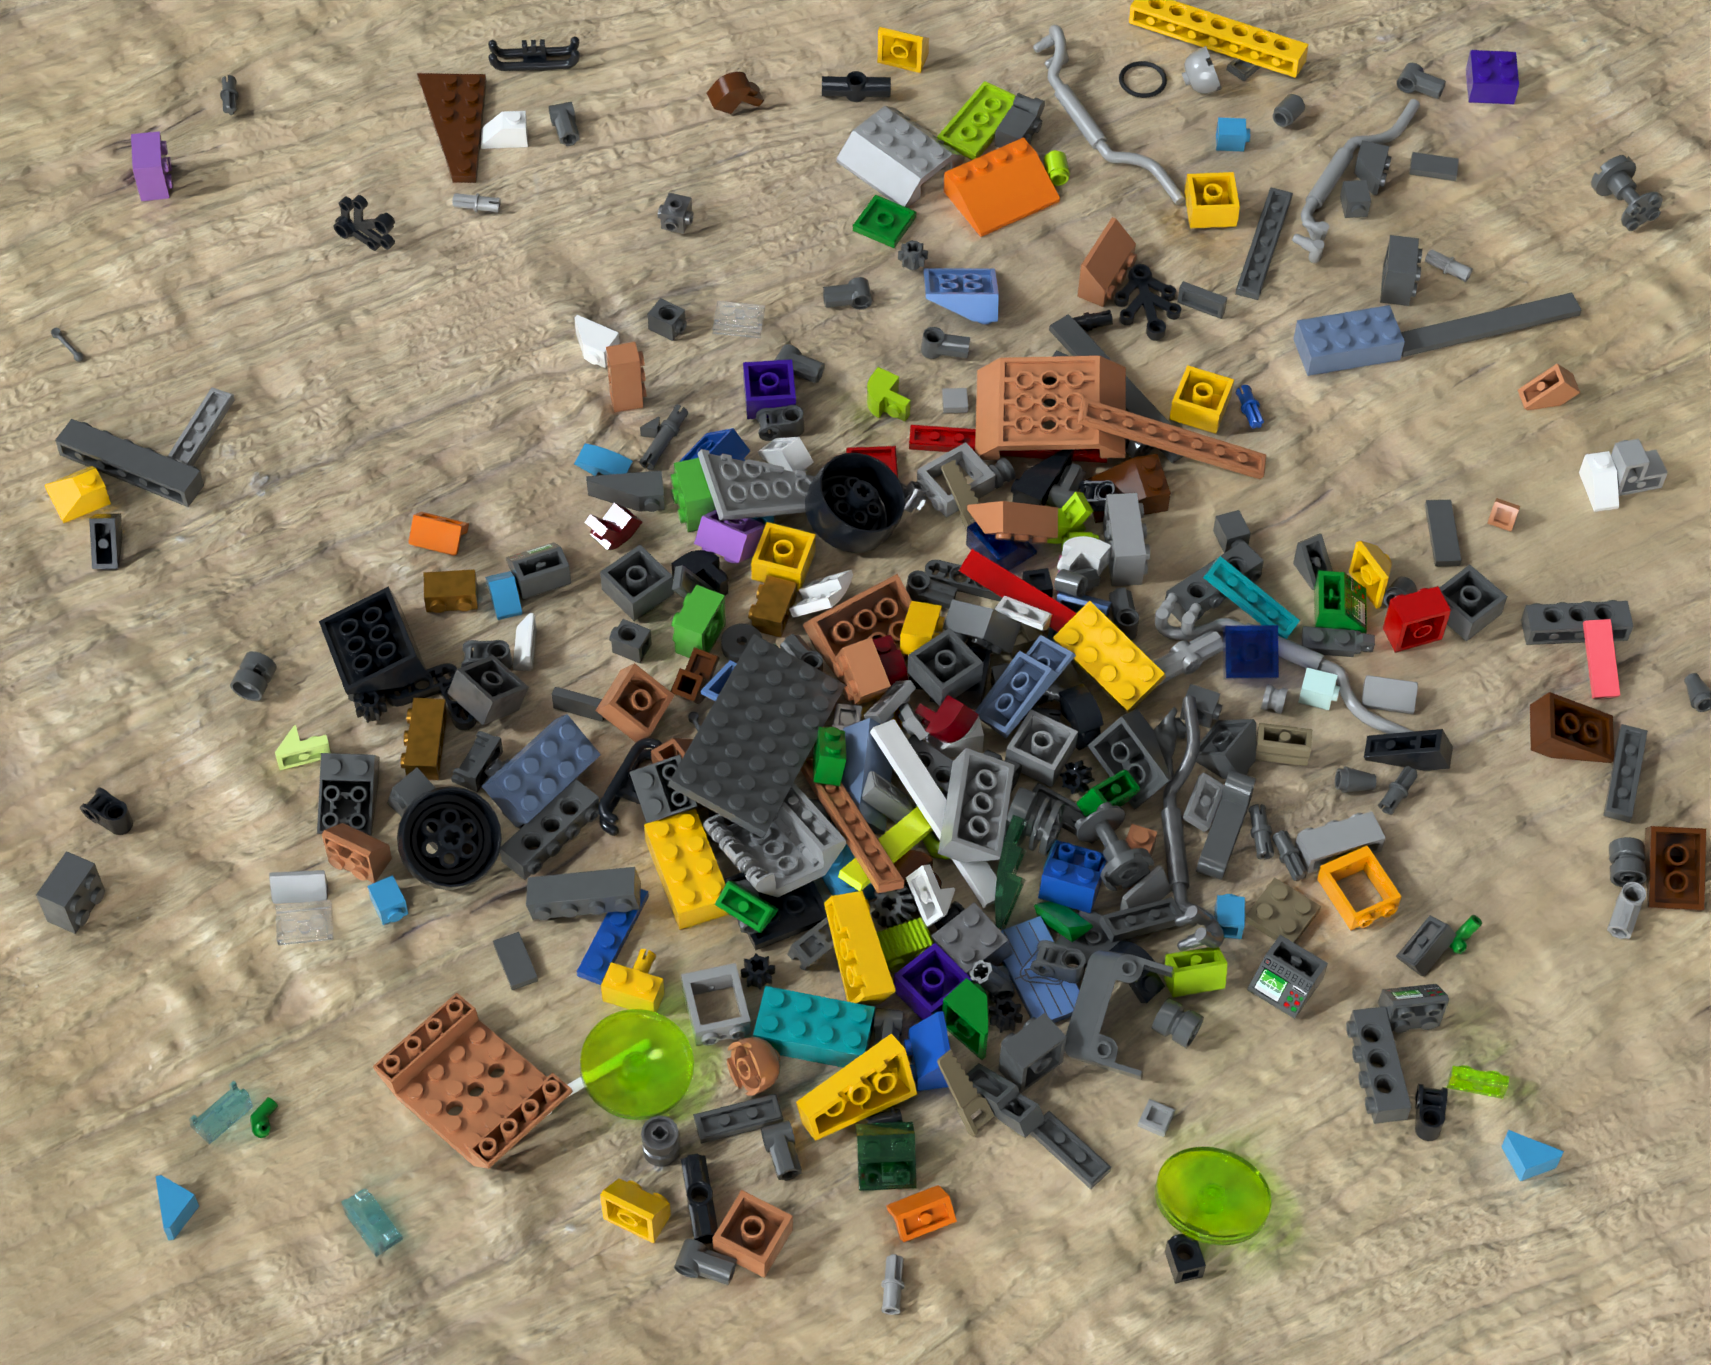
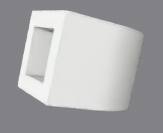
M1079 536L1071 538L1063 544L1062 557L1058 562L1057 569L1075 571L1091 567L1096 569L1099 576L1109 563L1111 545L1093 537Z

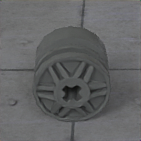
M1020 787L1007 815L1003 841L1020 846L1026 836L1030 837L1029 850L1034 851L1039 841H1041L1039 853L1046 856L1061 831L1065 803L1057 800L1051 810L1052 798L1047 796L1041 807L1037 806L1038 793Z

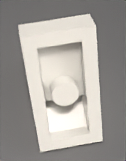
M922 865L907 876L906 880L923 921L927 927H930L947 915L955 888L940 889L931 866Z

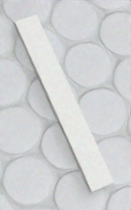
M894 719L873 727L870 731L871 735L940 840L946 798ZM952 859L983 908L1003 900L1008 895L987 861L960 862Z

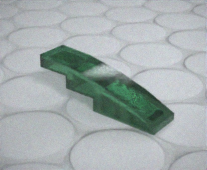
M1016 815L1012 816L1006 833L997 870L995 918L996 927L1003 930L1006 929L1026 879L1016 876L1026 853V850L1018 847L1017 844L1027 820Z

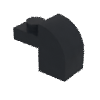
M695 550L684 554L671 563L673 579L675 567L683 565L712 586L713 591L725 596L728 594L729 579L726 573L720 569V559L716 554L705 550Z
M1083 684L1059 692L1062 715L1070 722L1071 728L1078 731L1076 742L1078 750L1088 747L1101 734L1100 726L1104 725L1096 700L1091 692Z
M1119 941L1109 950L1154 961L1143 948L1132 942ZM1143 969L1142 975L1137 981L1128 983L1140 1003H1148L1165 987L1157 973Z

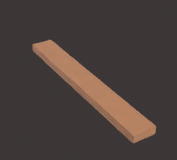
M1083 398L1080 402L1078 424L1260 480L1264 477L1266 454Z
M807 757L800 769L840 834L846 839L848 847L877 893L903 889L904 879L843 784L835 786L813 782V757Z

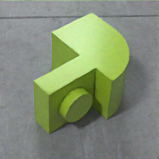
M877 367L867 383V406L870 412L877 418H880L883 412L902 421H906L910 416L911 400L897 394L899 392V376Z
M1075 492L1062 508H1058V538L1047 539V543L1060 544L1062 537H1066L1067 532H1084L1086 530L1083 523L1092 514L1093 510L1083 492Z

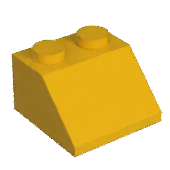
M618 1178L600 1194L603 1219L652 1243H655L671 1216L670 1203L664 1196L658 1193L651 1194L646 1192L638 1183L631 1180L626 1182Z

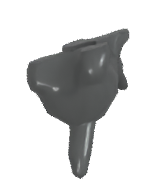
M1175 707L1153 730L1171 778L1174 775L1172 756L1176 747V739L1186 738V726L1180 717L1175 718L1177 714Z

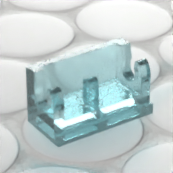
M234 1080L229 1084L230 1090L198 1118L196 1115L189 1118L190 1126L209 1145L253 1107L249 1093L244 1088L240 1091Z
M363 1189L341 1202L345 1215L375 1257L403 1240L400 1232H398L374 1199V1196L367 1189Z

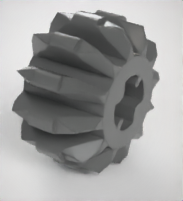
M904 886L903 889L882 893L874 892L877 901L870 902L871 907L875 908L871 914L873 918L878 919L877 922L880 926L885 927L887 925V928H892L903 924L906 919L913 921L910 913L917 911V907L913 905L915 899L913 894H909L910 889Z

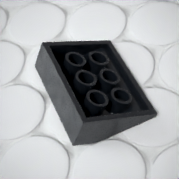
M389 586L319 621L347 695L405 687L428 675L401 605Z

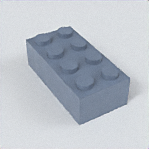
M1390 305L1297 320L1293 338L1307 376L1399 361L1405 343Z
M566 714L551 722L482 785V788L513 825L518 827L533 819L601 754L569 715Z

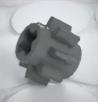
M913 240L908 241L906 244L902 243L901 250L898 251V260L902 261L903 268L916 270L920 266L924 267V261L928 259V250H923V243Z

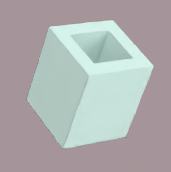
M1307 668L1298 703L1329 710L1331 700L1337 702L1340 686L1335 684L1338 675Z

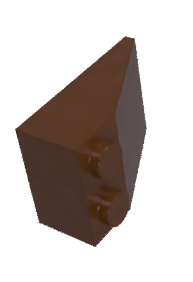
M1158 454L1131 458L1086 479L1090 481L1109 480L1124 494L1137 493L1138 502L1143 503L1144 515L1168 511L1171 492ZM1104 511L1092 513L1095 523L1103 522Z
M1549 692L1530 704L1531 751L1556 759L1612 763L1614 760L1613 715Z
M1663 826L1645 828L1648 908L1704 910L1706 829Z

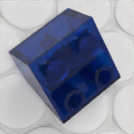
M977 522L967 526L966 545L969 549H974L1008 571L1037 554V550L1029 541L1016 542L1014 537H1011L1009 540L995 539V535L985 534Z

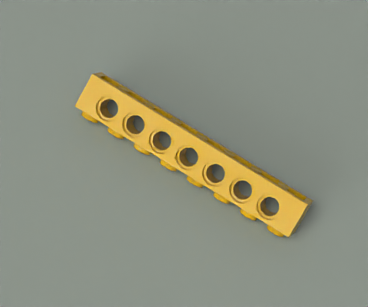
M1134 0L1130 6V24L1200 47L1206 46L1209 50L1294 78L1297 77L1306 63L1309 45L1307 43L1174 0Z

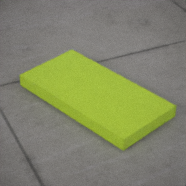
M984 81L937 138L942 140L944 145L953 148L971 160L980 157L995 139L996 129L1013 106L1016 95Z

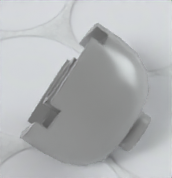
M1204 46L1192 52L1186 58L1184 63L1185 72L1182 73L1186 86L1191 84L1194 91L1200 94H1209L1221 90L1222 87L1207 47Z

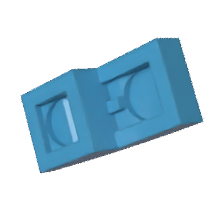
M585 443L574 465L596 476L598 472L603 475L627 473L633 461L611 450Z

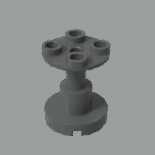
M1619 155L1608 160L1600 167L1602 172L1599 175L1595 173L1592 177L1591 186L1598 195L1608 196L1613 194L1618 200H1625L1629 205L1621 217V223L1628 231H1634L1639 225L1648 220L1653 221L1660 215L1661 211L1659 208L1663 201L1662 195L1658 192H1649L1639 196L1635 191L1637 185L1632 179L1636 171V164L1629 156L1626 158L1624 155Z
M1105 802L1097 808L1096 812L1076 821L1074 826L1077 829L1076 835L1080 841H1102L1105 847L1103 856L1108 863L1102 869L1100 877L1107 889L1118 891L1116 886L1122 885L1123 889H1126L1140 882L1151 872L1148 867L1149 865L1154 866V861L1148 850L1143 848L1131 849L1127 841L1119 840L1114 831L1123 823L1126 814L1123 808L1113 806L1111 802Z

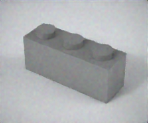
M1373 812L1357 813L1342 821L1333 820L1325 824V826L1302 830L1297 835L1295 848L1299 849V858L1308 874L1320 870V866L1367 845L1373 854L1381 852L1385 836Z

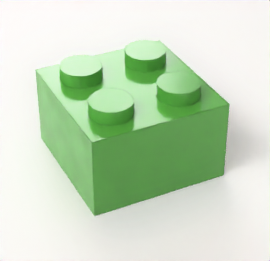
M699 458L674 463V474H670L673 489H671L674 504L679 505L678 517L681 524L685 523L687 532L697 531L702 516L716 510Z
M699 585L695 586L692 593L686 595L681 612H677L672 620V627H674L672 640L675 642V653L690 658L694 647L710 653L726 625L725 595Z

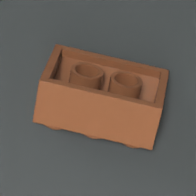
M1112 217L1081 264L1077 297L1104 307L1108 299H1113L1118 283H1123L1127 275V269L1129 267L1132 268L1137 259V254H1135L1136 243L1116 218Z
M1008 501L967 505L968 512L983 532L995 535V539L1009 540L1011 537H1014L1016 542H1027L1029 539H1032V543L1045 544L1047 539L1058 538V507Z

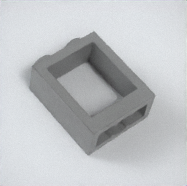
M966 442L917 469L916 483L926 490L925 495L931 500L933 507L937 511L940 510L946 518L959 511L953 495L950 494L948 496L934 480V478L943 474L941 470L942 465L956 460V465H960L974 480L969 485H971V491L975 492L974 497L978 499L995 489L996 475Z
M736 963L681 974L682 989L696 1046L702 1044L709 1046L730 1038L737 1040L751 1034V1021ZM733 987L740 1017L701 1025L693 995Z

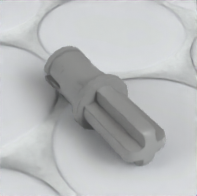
M455 193L452 203L457 208L474 209L475 212L482 210L499 213L500 198L480 196L479 193L476 195Z
M1430 250L1425 257V262L1443 270V274L1448 273L1464 282H1467L1473 269L1454 260V257L1449 258L1434 250Z
M896 1254L887 1256L885 1280L881 1283V1286L884 1288L881 1311L888 1315L900 1313L901 1290L905 1286V1283L902 1281L904 1259Z

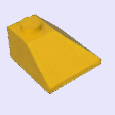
M879 27L877 63L921 73L929 54V38Z
M93 466L44 485L63 523L111 504L106 486L97 469Z
M1360 540L1356 542L1349 573L1355 581L1366 588V596L1375 608L1378 609L1382 605L1392 563L1389 556L1383 553L1377 545Z

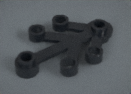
M357 195L353 200L345 196L339 201L341 216L335 220L333 227L340 237L347 239L354 236L373 251H376L380 246L389 250L395 244L393 237L388 234L395 224L394 218L389 213L379 214L374 219L363 220V210L368 206V202L363 196ZM353 208H354V221H352V220L350 219V211H351ZM372 229H376L379 233H381V234H383V235L381 236L380 234H378L377 232H375V231L372 230Z
M1137 264L1129 271V282L1121 291L1116 292L1114 303L1119 307L1127 306L1129 295L1138 287L1139 295L1126 309L1120 312L1119 321L1123 325L1132 324L1135 313L1143 305L1148 321L1146 334L1149 339L1158 341L1165 335L1166 324L1163 320L1157 318L1154 305L1165 310L1167 317L1172 320L1180 317L1181 306L1169 302L1175 299L1176 289L1174 286L1166 285L1153 278L1148 266ZM1149 287L1161 292V297L1150 292Z

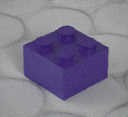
M1470 50L1466 66L1469 103H1515L1519 88L1516 52Z
M792 359L743 362L747 419H756V413L763 408L796 405Z
M936 943L895 973L893 978L895 993L921 1020L942 1011L943 999L966 978L972 983L973 981Z

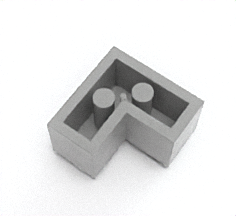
M1639 439L1623 440L1615 443L1611 457L1617 470L1619 496L1662 488L1668 472L1657 450L1644 451Z

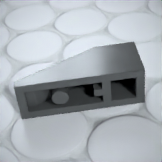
M662 471L586 476L588 496L610 503H617L639 512L665 510Z

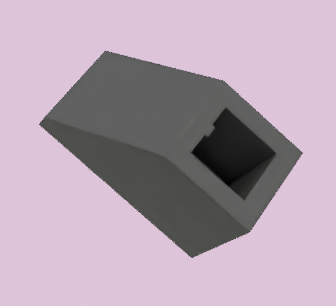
M1362 140L1354 173L1360 180H1367L1369 191L1372 195H1377L1379 186L1384 187L1387 173L1383 171L1389 170L1392 158L1388 156L1390 146Z

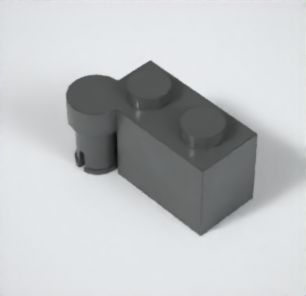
M1017 93L1013 106L996 129L995 146L1000 148L1023 137L1031 144L1032 136L1034 133H1038L1043 121L1040 119V116L1044 110L1045 101L1039 98L1032 99Z

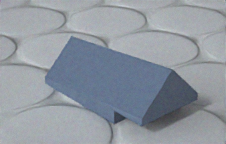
M1040 635L1027 654L1021 651L1016 654L975 712L979 714L982 722L1004 738H1007L1076 655Z
M868 718L843 728L846 739V763L841 783L875 834H885L887 816L862 799L863 790L870 771H874L890 783L893 771L890 762L870 733L872 728L880 725V723L872 718Z

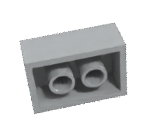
M1137 493L1107 494L1103 531L1105 543L1111 545L1108 563L1111 586L1142 585L1143 575L1148 573L1147 560L1150 559L1149 544L1144 542V539L1147 538L1146 524L1141 522V518L1144 517L1143 503L1138 502Z

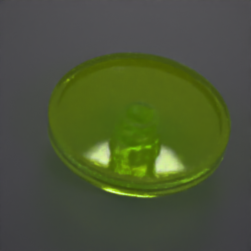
M643 1009L623 1010L605 1017L594 1026L586 1037L580 1056V1075L589 1096L598 1106L610 1114L631 1120L650 1119L674 1108L688 1091L694 1070L692 1048L683 1031L667 1017Z
M1192 1147L1173 1154L1160 1168L1155 1184L1156 1202L1165 1219L1184 1235L1207 1244L1233 1245L1251 1239L1264 1227L1271 1209L1270 1189L1262 1174L1244 1158L1219 1148Z

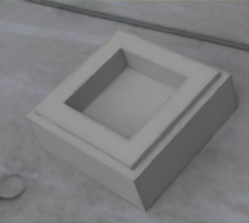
M967 388L942 389L943 413H968Z
M1149 1099L1138 1122V1127L1164 1137L1174 1117L1175 1109Z

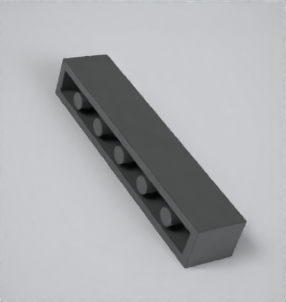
M71 419L55 439L60 456L88 467L93 466L97 471L186 507L190 506L204 487L201 472L195 466L185 465L173 457L158 454L151 448H143L128 439L123 440L113 436L110 432L96 429L86 422Z

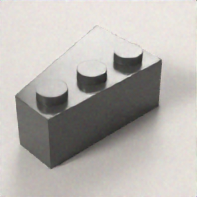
M416 768L392 787L387 804L402 817L404 811L413 800L424 792L435 789V786ZM452 812L445 814V820L448 823L455 821V814ZM429 822L427 830L430 833H435L437 831V824ZM467 822L463 825L462 829L468 834L471 826ZM447 830L445 832L447 837H444L446 843L451 842L454 845L457 842L455 840L457 834ZM430 842V846L437 850L436 844Z

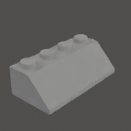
M965 748L952 763L938 854L960 862L990 861L1001 858L1015 765L969 748Z

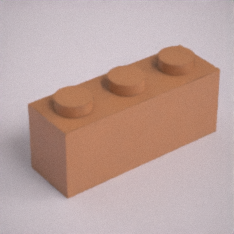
M635 342L606 347L609 392L614 413L643 408V397H647L644 384L646 381L644 368L640 367L645 366L642 351H637Z

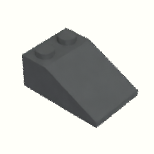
M1138 709L1122 715L1088 745L1110 777L1125 769L1138 784L1140 791L1128 801L1134 810L1172 780L1155 733Z

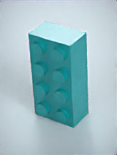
M765 986L753 1037L762 1038L769 1042L778 1051L780 1056L844 1068L869 1049L874 1027L875 1007Z

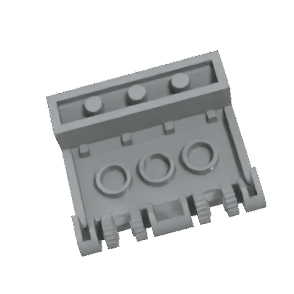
M884 106L852 131L836 162L890 201L908 208L920 199L921 185L947 164H950V170L962 165L965 157L953 148L944 145L942 140L919 124L910 121V118L898 109Z
M794 782L764 838L757 836L736 823L727 826L724 824L723 816L719 814L708 818L703 824L704 830L715 842L719 843L722 851L738 867L739 871L746 874L745 877L750 881L751 885L758 892L774 897H780L826 875L846 845V839Z

